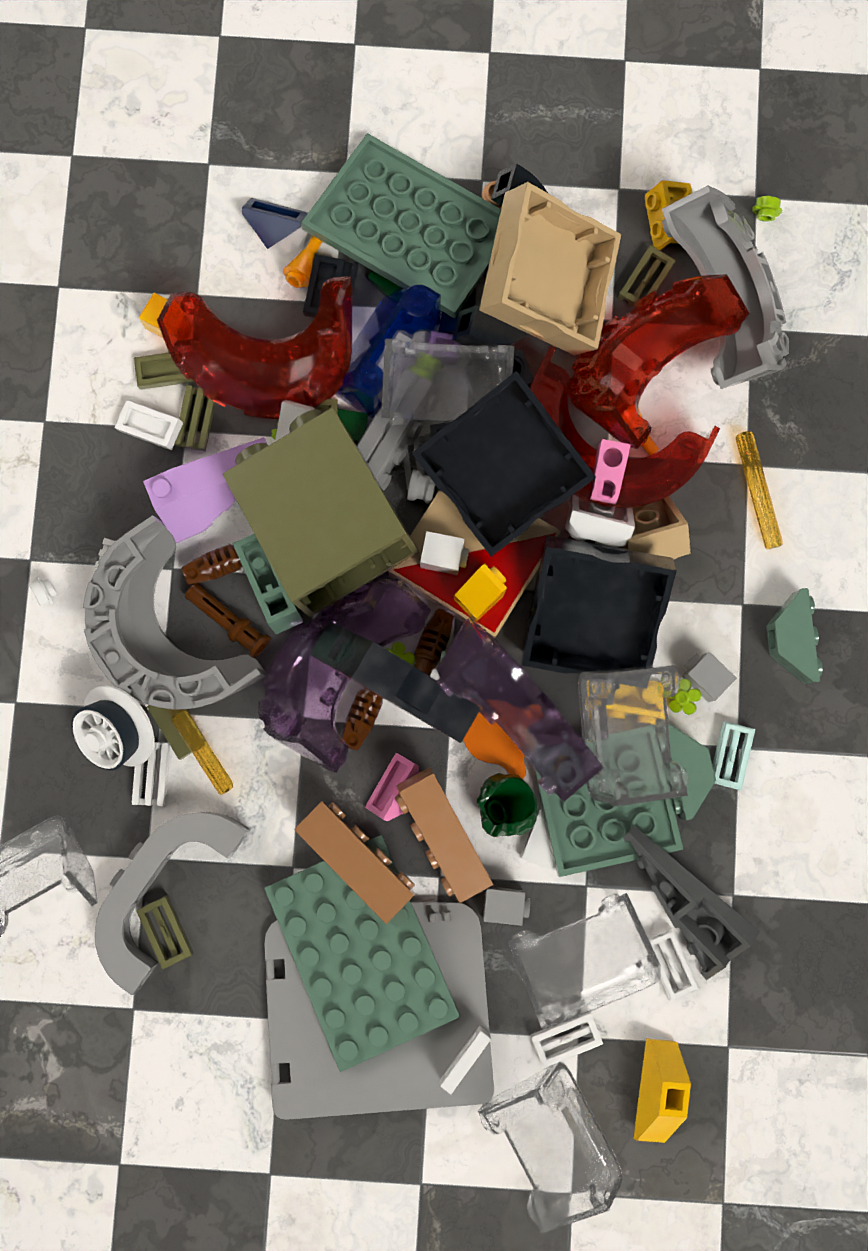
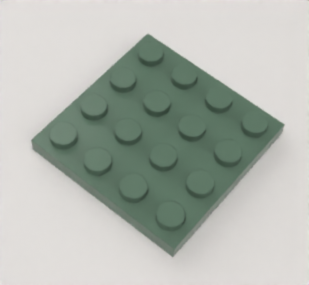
M654 724L530 751L559 877L637 860L638 855L630 841L625 842L623 836L633 826L637 827L666 853L683 850Z

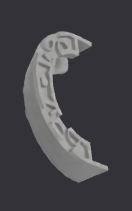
M707 185L663 208L662 211L665 219L662 221L667 236L673 237L694 261L705 282V294L713 302L715 309L713 318L720 332V349L717 357L713 360L711 375L715 384L720 386V389H724L784 369L787 362L783 356L789 354V338L781 330L782 324L786 323V318L773 274L764 253L758 254L757 247H754L751 242L755 238L754 232L744 216L740 218L736 212L732 211L736 209L735 203L720 190Z
M152 515L119 538L99 560V565L92 580L88 582L84 597L83 608H85L86 626L84 633L87 644L95 662L104 675L117 688L126 691L139 701L167 709H191L213 704L267 676V673L260 663L249 655H239L224 660H203L181 651L166 637L156 617L154 594L156 583L163 567L175 553L176 541L163 522Z

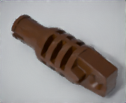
M228 544L202 554V556L186 564L181 569L187 584L190 585L218 579L241 570L243 566L234 545Z
M438 608L433 612L422 631L414 652V667L429 676L432 670L439 666L442 651L444 652L447 647L454 615Z
M365 687L364 690L360 689L357 692L345 719L346 722L340 740L341 745L355 751L359 750L373 728L383 704L382 697Z

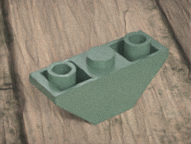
M802 588L792 593L766 625L770 657L803 684L820 682V676L823 672L822 661L817 657L816 645L819 641L818 630L813 626L812 621L815 603L813 597L809 596L808 588Z
M670 724L659 726V733L656 735L660 752H664L667 763L664 765L667 782L671 783L674 795L671 796L675 815L679 814V818L683 820L693 819L716 781L709 749Z

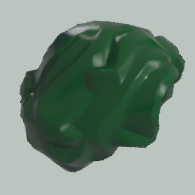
M502 773L490 776L484 781L476 802L480 809L481 824L484 831L492 837L520 836L531 830L536 823L538 811L537 798L528 783L519 775H504Z

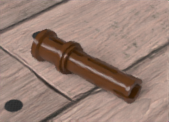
M199 583L193 584L186 592L185 598L228 632L229 639L232 642L237 641L250 652V657H258L271 640L269 635H263L251 626V621L248 618H239L202 588Z

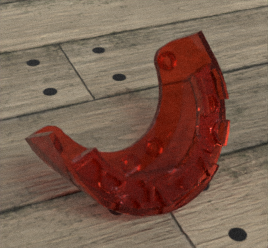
M727 274L695 276L672 283L673 289L660 295L653 291L634 302L635 309L623 318L619 319L616 315L602 327L598 349L579 354L572 365L575 373L572 378L567 380L566 389L573 405L617 441L631 444L630 448L634 449L642 446L648 440L652 427L647 420L639 415L638 405L641 395L651 379L658 375L667 363L687 349L712 338L734 334L740 329L742 322L750 314Z
M351 276L335 277L325 281L321 289L320 306L317 315L304 330L287 338L267 340L237 332L223 323L210 310L204 299L193 292L171 293L157 319V323L176 366L187 380L191 378L204 390L203 394L223 407L228 404L244 410V415L279 419L283 401L288 400L316 409L317 405L328 398L331 399L342 386L349 370L352 356L353 287Z
M550 345L530 389L591 471L594 472L597 450L580 436L572 423L567 403L569 375L565 369L552 363L556 347ZM714 426L706 437L691 431L682 432L668 446L653 455L637 459H627L616 504L591 500L592 481L574 495L590 503L613 508L639 507L662 500L676 492L694 476L707 457L720 428Z

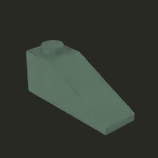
M255 534L234 542V548L262 612L274 633H281L304 622L298 607L290 601Z

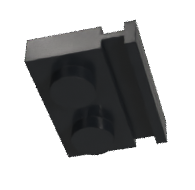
M315 254L303 308L304 316L330 321L338 320L347 324L359 268L358 262L349 263L343 259Z

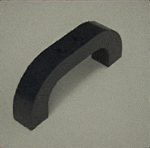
M516 163L498 173L491 200L502 206L505 192L526 182L545 192L547 190L531 172ZM476 305L459 312L452 340L467 348L483 351L515 343L524 338L528 333L480 311V306Z

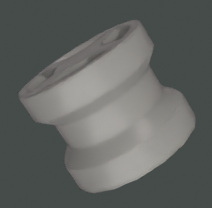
M414 469L410 479L407 500L415 501L416 499L424 500L425 504L430 505L435 496L436 485L429 475H423L419 470Z

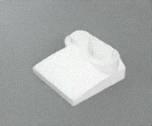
M580 489L569 499V516L565 528L570 532L569 535L576 540L586 541L589 539L600 542L601 545L616 548L625 546L635 529L632 502L619 498L616 504L591 500L590 491Z

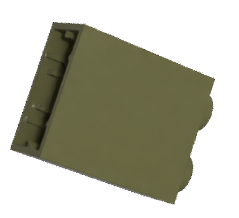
M333 407L324 413L320 410H311L301 414L290 424L289 434L271 445L256 443L248 446L237 455L235 459L236 466L222 474L290 601L309 617L419 552L354 439Z

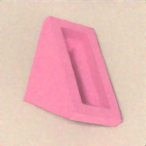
M395 753L365 808L385 821L403 814L395 799L396 796L400 795L396 785L418 774L419 766Z

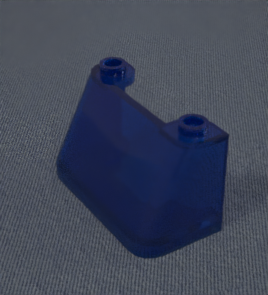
M413 285L386 295L380 301L333 373L331 387L334 394L357 410L368 413L369 417L373 419L382 405L378 394L384 385V373L378 366L379 362L399 332L410 339L414 337L415 333L420 331H427L430 334L431 331L435 332L440 324L441 294L424 285Z

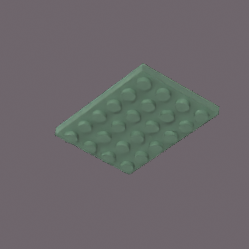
M367 133L301 222L302 230L455 318L488 271L501 209Z
M383 835L365 842L374 852L378 848L381 849L392 861L388 866L397 875L399 874ZM325 861L264 888L340 1072L460 1017L411 900L385 924Z

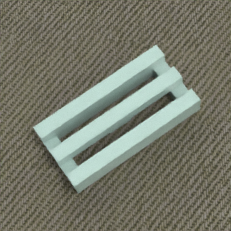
M725 721L722 722L713 760V770L716 778L714 784L742 790L755 729ZM733 730L727 760L724 768V773L721 779L719 778V775L722 767L729 731ZM740 733H745L736 777L733 782L730 781L739 737Z

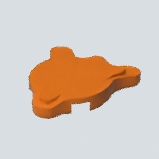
M497 701L479 704L478 706L481 709L463 739L466 748L476 759L486 763L497 764L503 767L508 774L519 775L523 779L526 776L524 757L536 745L535 740L526 735V729L543 718V708L538 704H533L519 709Z

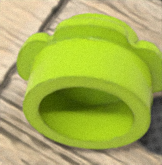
M773 196L757 198L756 205L752 207V211L757 215V219L765 222L774 221L775 217L779 216L783 210L780 207L781 200Z

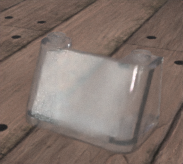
M385 339L381 418H389V425L406 426L408 419L454 421L513 374L514 346L498 345V347L489 349L485 345L465 346L413 341L410 344V342H401L402 340Z
M677 665L598 670L580 674L578 691L587 789L592 799L618 807L688 796V773L680 763L671 761L666 698L675 696L680 688V676L677 673Z
M627 893L621 896L619 894H612L605 897L601 901L602 905L598 909V914L540 937L538 933L524 930L515 934L513 940L508 941L541 1028H550L644 990L661 979L660 962Z
M558 1062L495 1096L488 1103L480 1107L478 1113L482 1126L492 1135L505 1133L533 1186L527 1203L529 1216L536 1222L541 1233L609 1211L622 1184L621 1167L571 1071L563 1062Z

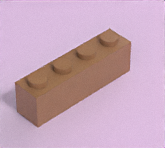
M429 767L396 785L400 795L396 796L395 799L403 814L410 812L415 822L410 824L418 841L420 842L425 839L430 848L425 854L433 869L441 868L445 877L440 879L448 896L450 897L455 894L459 903H462L494 885L431 768Z
M321 801L294 830L387 924L416 894L412 890L415 884L402 871L397 875L388 866L392 861L381 849L378 848L374 852L365 843L369 837L357 825L351 828L343 820L346 814L334 802L328 805L326 802Z

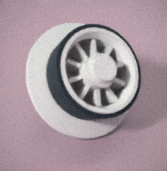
M100 685L92 689L86 696L84 707L78 709L73 715L72 733L78 748L92 764L103 770H117L122 765H141L150 758L154 749V733L147 716V707L139 704L130 694L116 686Z

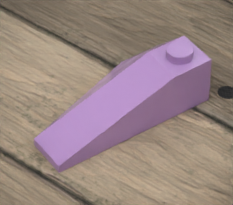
M264 437L174 467L143 481L154 510L167 530L174 536L176 543L206 531L213 525L212 522L234 505L233 503L236 499L222 474L236 466L235 459L242 450L256 443H267Z

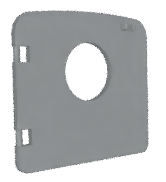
M411 902L460 1017L342 1072L337 1067L278 920L270 925L266 932L264 946L267 975L273 1112L278 1118L289 1120L479 1105L488 1103L494 1095L490 1042L452 1094H449L440 1086L441 1077L479 1025L489 1032L481 925L478 916L472 908L458 902ZM274 959H284L285 978L275 979ZM279 1063H290L291 1082H280Z

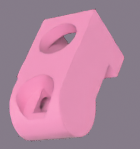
M605 439L599 442L593 472L596 478L592 481L590 491L591 500L616 504L631 444Z

